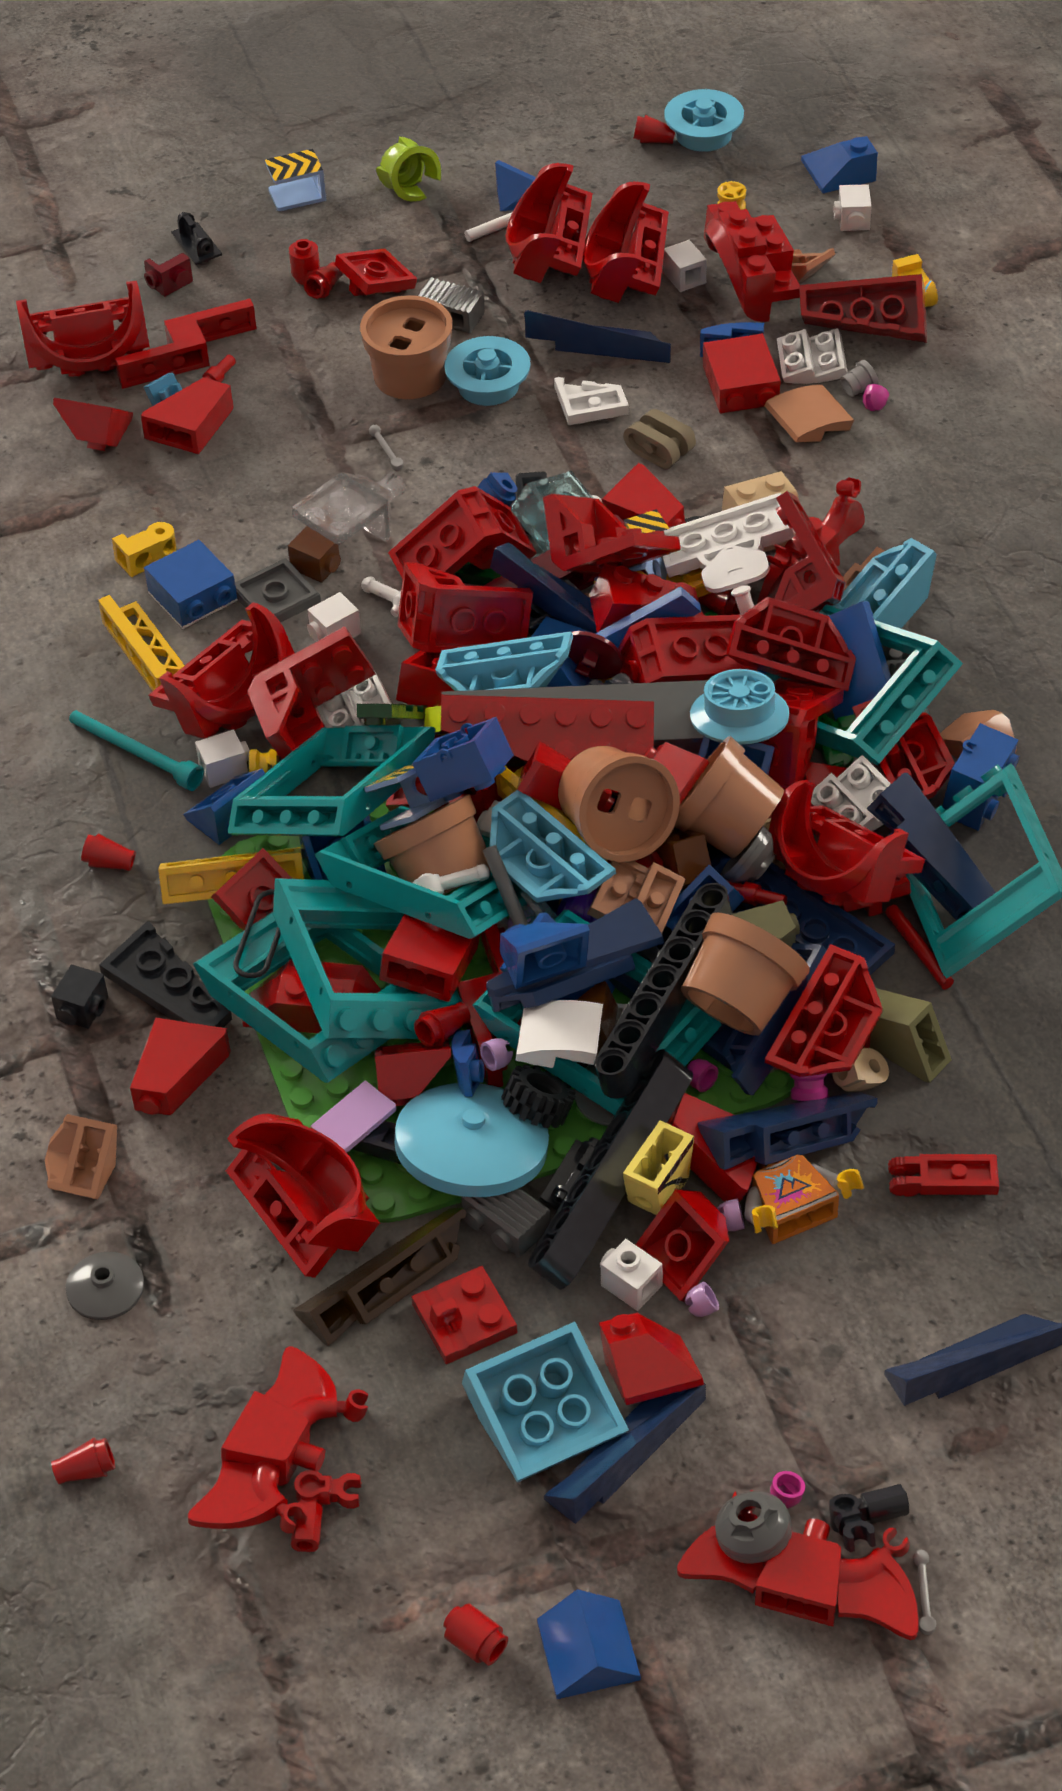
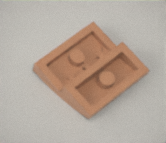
M822 384L792 389L767 400L765 404L767 410L795 442H821L825 431H850L854 419Z
M610 861L609 864L616 869V874L598 887L587 914L599 919L627 902L638 899L642 902L662 934L685 882V878L655 862L647 868L635 861Z

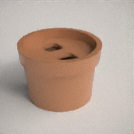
M397 296L375 304L364 314L360 323L361 336L365 350L370 356L375 384L383 393L398 399H418L431 395L441 388L447 377L444 365L447 358V350L452 339V317L442 304L421 296Z
M728 736L707 759L710 762L681 803L674 828L683 832L691 830L705 834L708 844L733 859L742 852L767 821L782 798L784 789L744 755L745 749L735 739Z
M596 746L586 749L570 761L559 783L558 796L563 813L576 826L577 831L588 846L601 857L611 861L630 862L651 854L666 841L678 818L680 796L673 775L660 762L640 754L626 753L610 746ZM605 789H611L619 793L615 807L610 813L597 809L600 796Z
M470 794L431 812L373 843L383 860L389 859L398 876L411 883L425 873L444 876L481 864H485L489 868L483 850L487 847L473 816L477 812ZM458 887L451 888V889H448V890H444L443 895H445V894L451 892L452 890H454V889H456V888H458Z
M717 912L710 915L702 933L704 942L681 987V991L692 1004L717 1021L740 1032L757 1036L761 1034L788 993L797 990L810 972V968L795 950L771 933L741 918Z

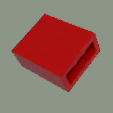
M763 333L703 342V368L719 414L765 407L767 400L780 394L781 380Z
M404 914L382 953L379 980L449 1002L478 948L480 934L468 939Z

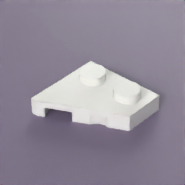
M554 378V387L568 426L629 415V405L621 385L597 384L592 381L583 380L582 386L564 384V378Z

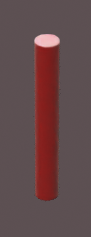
M897 905L889 906L885 911L887 917L941 988H950L954 984V979L951 976L946 979L935 954Z

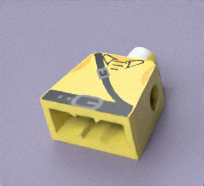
M660 1120L623 1172L628 1201L657 1215L674 1190H682L689 1178L694 1136ZM665 1154H668V1161L665 1158Z

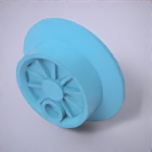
M698 89L684 92L674 97L667 104L664 117L667 125L676 132V139L682 146L694 151H713L729 143L732 138V132L743 122L744 109L735 97L725 92Z
M483 336L466 340L454 347L447 355L444 368L448 380L458 388L464 399L477 405L490 406L504 403L517 393L519 384L529 374L531 364L527 351L518 343L503 337Z
M732 669L720 672L706 682L704 694L699 696L691 707L690 719L694 728L711 740L722 743L728 736H731L739 744H752L767 740L781 732L789 721V707L786 701L775 692V685L769 677L754 670Z

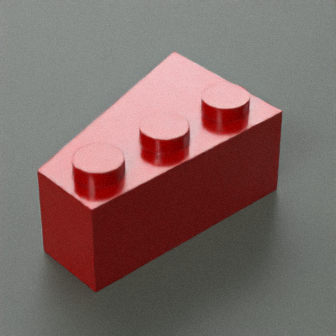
M605 563L589 594L597 632L603 630L680 586L699 602L696 588L683 582L675 583L664 580L654 574L646 575L631 571L625 566H613Z

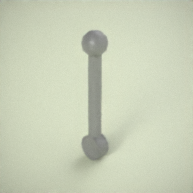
M378 425L370 426L369 434L376 437L390 458L391 468L395 471L401 470L403 468V460L394 455L380 434V427Z
M917 1550L913 1554V1561L918 1566L922 1607L919 1630L925 1635H931L936 1630V1620L931 1617L926 1571L929 1555L925 1550Z

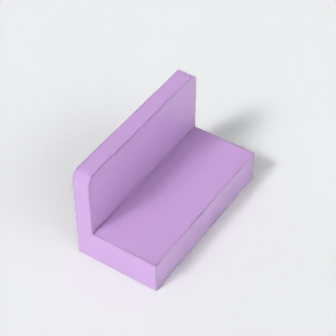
M365 1080L313 1123L311 1128L326 1135L348 1152L396 1112V1104Z

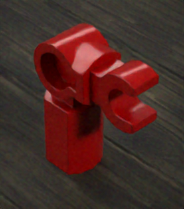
M305 1470L299 1473L294 1482L297 1502L307 1509L308 1517L305 1524L300 1523L296 1517H293L296 1528L291 1536V1547L297 1552H315L318 1550L323 1512L322 1505H331L332 1502H338L347 1509L360 1507L359 1494H348L345 1492L349 1488H361L360 1475L347 1473L338 1479H332L331 1475H322L315 1470Z

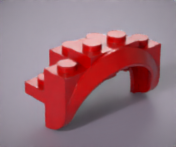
M553 163L543 167L517 203L506 229V241L513 257V274L538 283L542 282L548 267L574 276L578 275L582 264L593 193L567 184L573 172V165Z
M633 181L620 185L593 222L585 239L583 261L590 276L589 283L592 284L591 294L619 303L628 286L633 290L656 296L661 282L669 212L644 203L650 189V184Z
M736 201L707 205L704 231L706 244L710 250L719 254L746 316L754 321L769 322L772 302L800 298V284L791 270L794 249L774 215L751 217L747 209L740 210Z
M137 280L126 282L128 297L32 314L29 313L26 299L16 301L29 368L35 367L36 370H46L54 365L60 368L62 375L80 376L85 374L86 371L96 369L98 371L112 370L116 368L115 358L121 357L125 353L132 354L143 351L144 348H150ZM113 320L121 322L116 330L114 329ZM53 331L54 340L46 336L47 332Z
M254 602L245 608L250 621H239L174 675L167 671L159 677L161 685L148 695L152 705L174 711L185 734L205 739L215 735L220 727L230 730L243 727L248 719L256 715L247 692L255 675L295 654L281 622L264 606ZM252 651L251 659L248 663L245 653Z
M800 780L786 788L773 811L768 831L772 834L773 853L777 854L776 859L783 862L786 867L785 875L796 880L798 887L821 894L823 896L822 900L829 904L841 906L844 902L853 901L862 906H872L876 902H889L896 877L903 878L905 874L922 872L925 859L905 849L909 833L902 829H895L893 834L884 838L824 805L811 806L815 784L809 780ZM813 834L819 835L818 843H816Z
M269 1113L259 1114L243 1122L227 1138L234 1148L242 1149L226 1169L227 1174L305 1277L316 1278L337 1249L358 1252L379 1226L380 1222L366 1205L369 1197L364 1192L360 1174L354 1161L336 1142L326 1135L304 1126L299 1119ZM271 1162L278 1165L285 1171L277 1170Z

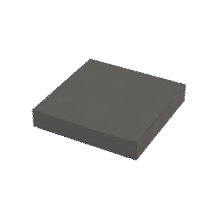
M286 558L235 582L237 599L245 608L253 602L258 603L271 611L280 622L321 602L320 594Z

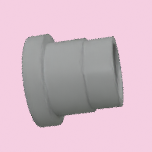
M866 360L856 363L854 369L840 378L843 389L850 397L864 392L870 384L879 385L875 370Z

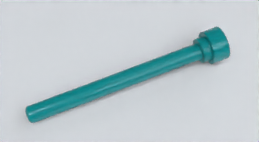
M77 710L73 711L69 716L71 723L173 774L177 784L189 791L197 789L203 781L204 768L193 761L177 762Z

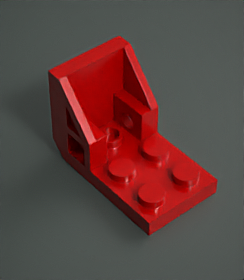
M473 486L458 490L392 548L388 554L403 579L405 562L420 563L454 575L467 562L482 570L490 569L495 548L506 543L515 546L529 559L533 558L537 552L511 507L478 487Z
M788 491L776 497L780 506L775 509L785 526L788 525L790 529L793 528L796 535L792 537V540L800 554H804L806 558L785 570L774 599L819 613L826 604L834 606L841 602L846 582L798 497ZM814 574L816 580L810 583V577Z
M550 494L543 497L551 559L562 571L600 574L605 563L631 568L681 550L680 540L677 536H667L664 531L642 533L640 528L627 529L599 499Z
M405 562L397 625L413 648L433 653H441L442 650L527 638L533 592L530 588L465 586L458 576L420 563Z
M740 614L646 618L629 627L618 647L623 657V665L618 674H627L634 683L709 680L712 676L727 670L748 669L757 671V669L741 665L726 655L733 623L741 616Z
M344 626L255 675L247 692L266 739L283 760L321 728H324L325 725L317 706L376 674L371 663Z
M782 678L773 682L775 692L786 701L789 707V721L785 728L777 735L758 743L775 747L768 776L779 784L784 791L793 783L804 779L816 744L818 717L826 712H830L832 708L843 703L844 689Z

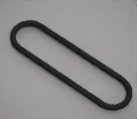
M274 889L263 891L255 899L233 962L235 972L241 977L258 978L267 973L270 968L281 935L278 927L262 970L255 973L244 972L239 968V961L260 901L265 896L274 895Z

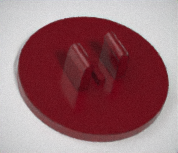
M572 632L573 640L568 656L577 664L575 672L586 678L600 680L612 678L620 672L623 665V657L620 650L611 641L592 632Z

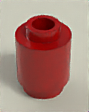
M300 239L290 245L291 274L298 284L303 285L306 274L320 268L318 246L315 242L308 239Z
M470 1603L462 1607H454L444 1621L443 1626L446 1628L444 1638L476 1663L484 1662L488 1666L492 1665L502 1655L508 1644V1636L503 1634V1628Z

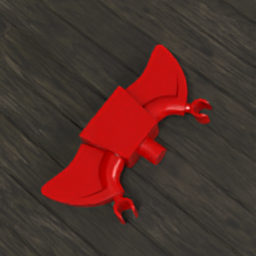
M850 477L837 483L836 492L839 497L834 499L823 521L816 517H809L837 567L840 565V544L860 530L865 523L862 505L852 499L859 495L861 481ZM789 539L784 547L775 544V556H767L768 563H771L770 570L765 577L757 604L766 597L774 599L785 570L806 558L804 554H800L792 539ZM814 574L810 577V583L816 580Z
M293 1346L285 1348L277 1380L265 1395L254 1391L221 1447L222 1467L218 1480L214 1487L189 1511L188 1523L191 1526L201 1528L234 1529L258 1525L279 1515L281 1517L280 1528L286 1534L294 1533L296 1524L289 1517H296L300 1523L305 1524L308 1511L300 1503L288 1504V1500L279 1492L278 1485L288 1484L298 1466L315 1471L321 1469L326 1450L310 1444V1426L321 1419L335 1418L337 1413H343L349 1421L359 1422L364 1418L368 1410V1406L365 1405L368 1393L355 1389L349 1393L346 1401H337L335 1385L325 1369L298 1348Z
M749 1506L742 1509L738 1514V1519L743 1522L756 1520L758 1517L753 1514L756 1507ZM809 1519L805 1524L803 1534L792 1531L791 1539L781 1553L767 1561L751 1564L733 1560L722 1551L716 1538L714 1525L691 1544L677 1565V1575L680 1578L722 1580L733 1583L752 1594L756 1590L755 1606L833 1627L836 1604H838V1617L866 1619L885 1627L907 1640H915L918 1634V1609L915 1594L905 1572L893 1558L902 1557L908 1553L910 1542L908 1537H906L899 1546H891L889 1543L897 1534L896 1528L885 1530L883 1534L884 1546L882 1548L876 1547L864 1558L846 1559L841 1558V1546L839 1544L827 1541L831 1529L830 1526L822 1520Z

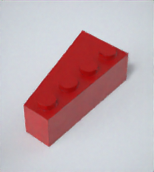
M922 274L799 285L801 317L804 324L927 343L925 289Z

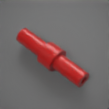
M228 354L216 366H211L202 377L222 382L225 378L224 375L236 364L235 358Z
M726 880L745 898L742 903L756 906L758 903L768 905L779 901H784L785 905L787 903L786 895L764 890L759 884L748 881L744 884L731 883Z

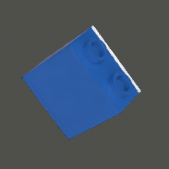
M200 540L144 567L148 593L182 629L238 601L233 573Z

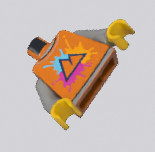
M797 1154L783 1161L767 1165L757 1162L756 1165L760 1170L753 1174L752 1188L747 1191L744 1216L754 1226L755 1233H761V1228L765 1227L769 1240L773 1245L837 1218L839 1194H842L844 1199H848L852 1196L851 1190H862L864 1185L857 1169H847L836 1174L817 1164H811L803 1155Z

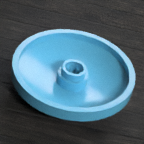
M458 1083L429 1089L414 1097L405 1105L396 1121L395 1150L403 1167L418 1181L435 1190L463 1197H490L514 1191L537 1176L547 1158L548 1129L543 1128L541 1123L535 1126L531 1124L529 1119L525 1121L519 1119L520 1114L513 1115L509 1111L510 1107H505L503 1104L504 1100H501L504 1092L503 1088L479 1083L473 1097H465L459 1089Z

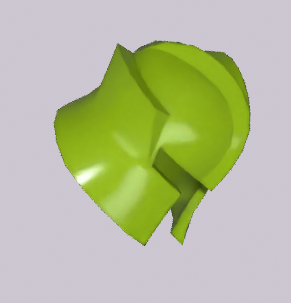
M399 137L398 143L390 146L385 151L380 166L376 168L378 178L382 184L388 189H394L397 196L410 202L427 199L423 191L415 185L422 181L423 170L425 176L441 180V164L437 154L432 149L419 146L413 140L405 137Z

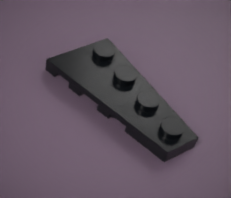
M149 920L99 964L100 972L105 977L172 1020L222 1028L232 1020L231 1011L210 996L204 983L194 974V969L177 956L173 946L156 933L155 927Z

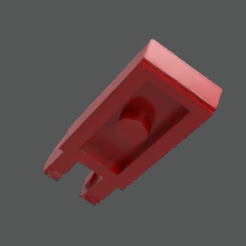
M919 1154V1156L895 1157L889 1160L888 1163L889 1173L899 1176L889 1182V1190L892 1195L912 1197L918 1193L920 1195H998L997 1155Z

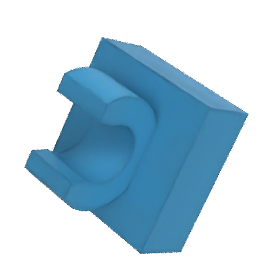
M167 373L144 386V390L152 406L182 390V387L177 382L174 373Z

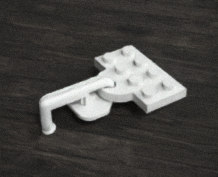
M781 492L665 530V535L679 537L681 550L663 556L669 578L676 575H685L692 570L701 568L706 590L719 593L733 589L731 595L736 599L741 616L753 608L754 604L750 593L751 587L748 584L764 578L770 570L766 554L763 552L764 547L782 544L795 536L793 528L790 529L788 525L785 526L775 509L780 506L776 497L781 495Z

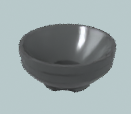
M762 826L739 855L733 859L729 858L720 873L725 880L731 883H743L746 881L753 883L763 875L776 856L773 853L772 834L767 828Z
M763 1491L744 1492L734 1496L720 1509L715 1522L716 1538L722 1551L733 1560L751 1564L767 1561L781 1553L791 1539L793 1530L792 1519L785 1504L773 1494ZM755 1506L762 1510L760 1516L752 1522H743L738 1519V1514L746 1507Z

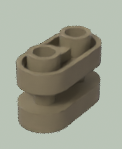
M657 409L649 410L640 418L639 422H634L623 434L624 441L632 452L663 469L670 468L680 459V456L686 455L696 445L695 434L690 426Z

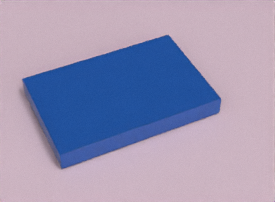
M869 601L859 602L829 616L843 637L848 649L856 657L849 690L844 691L843 703L832 708L835 720L838 717L853 715L852 707L872 700L891 678Z

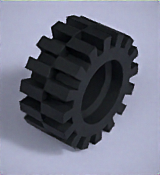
M523 1065V1067L516 1066L513 1069L501 1100H504L503 1104L505 1107H510L509 1111L513 1115L520 1114L519 1119L523 1121L529 1119L531 1124L535 1126L541 1123L543 1128H549L550 1125L553 1128H558L559 1125L562 1126L565 1123L576 1098L575 1089H571L569 1084L562 1082L557 1076L551 1075L552 1073L549 1071H541V1068L535 1065L533 1069L529 1065Z

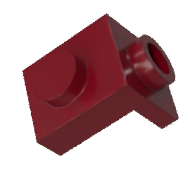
M184 253L173 257L161 265L156 264L150 258L144 261L146 272L144 278L147 285L151 289L157 290L164 297L193 282L190 258Z

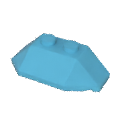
M910 538L904 541L903 545L892 547L874 556L844 590L841 602L833 607L843 610L859 602L869 601L874 620L902 628L928 598L937 554L934 550Z
M570 631L442 650L435 670L437 676L454 691L547 687L569 655L573 634Z
M516 790L492 807L490 847L493 845L497 846L510 880L537 903L589 894L616 874V869L528 795Z

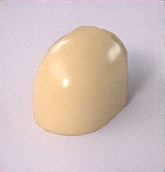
M863 1048L850 1071L832 1074L835 1083L843 1090L857 1092L868 1090L884 1083L888 1079L889 1068L881 1053L874 1049Z

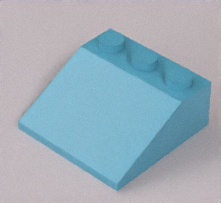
M576 1322L465 1370L462 1385L478 1419L517 1482L629 1431Z

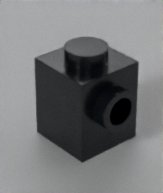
M72 964L51 995L56 1019L67 1025H77L87 1029L90 1028L96 1017L102 1015L106 1006V1000L109 997L104 974Z

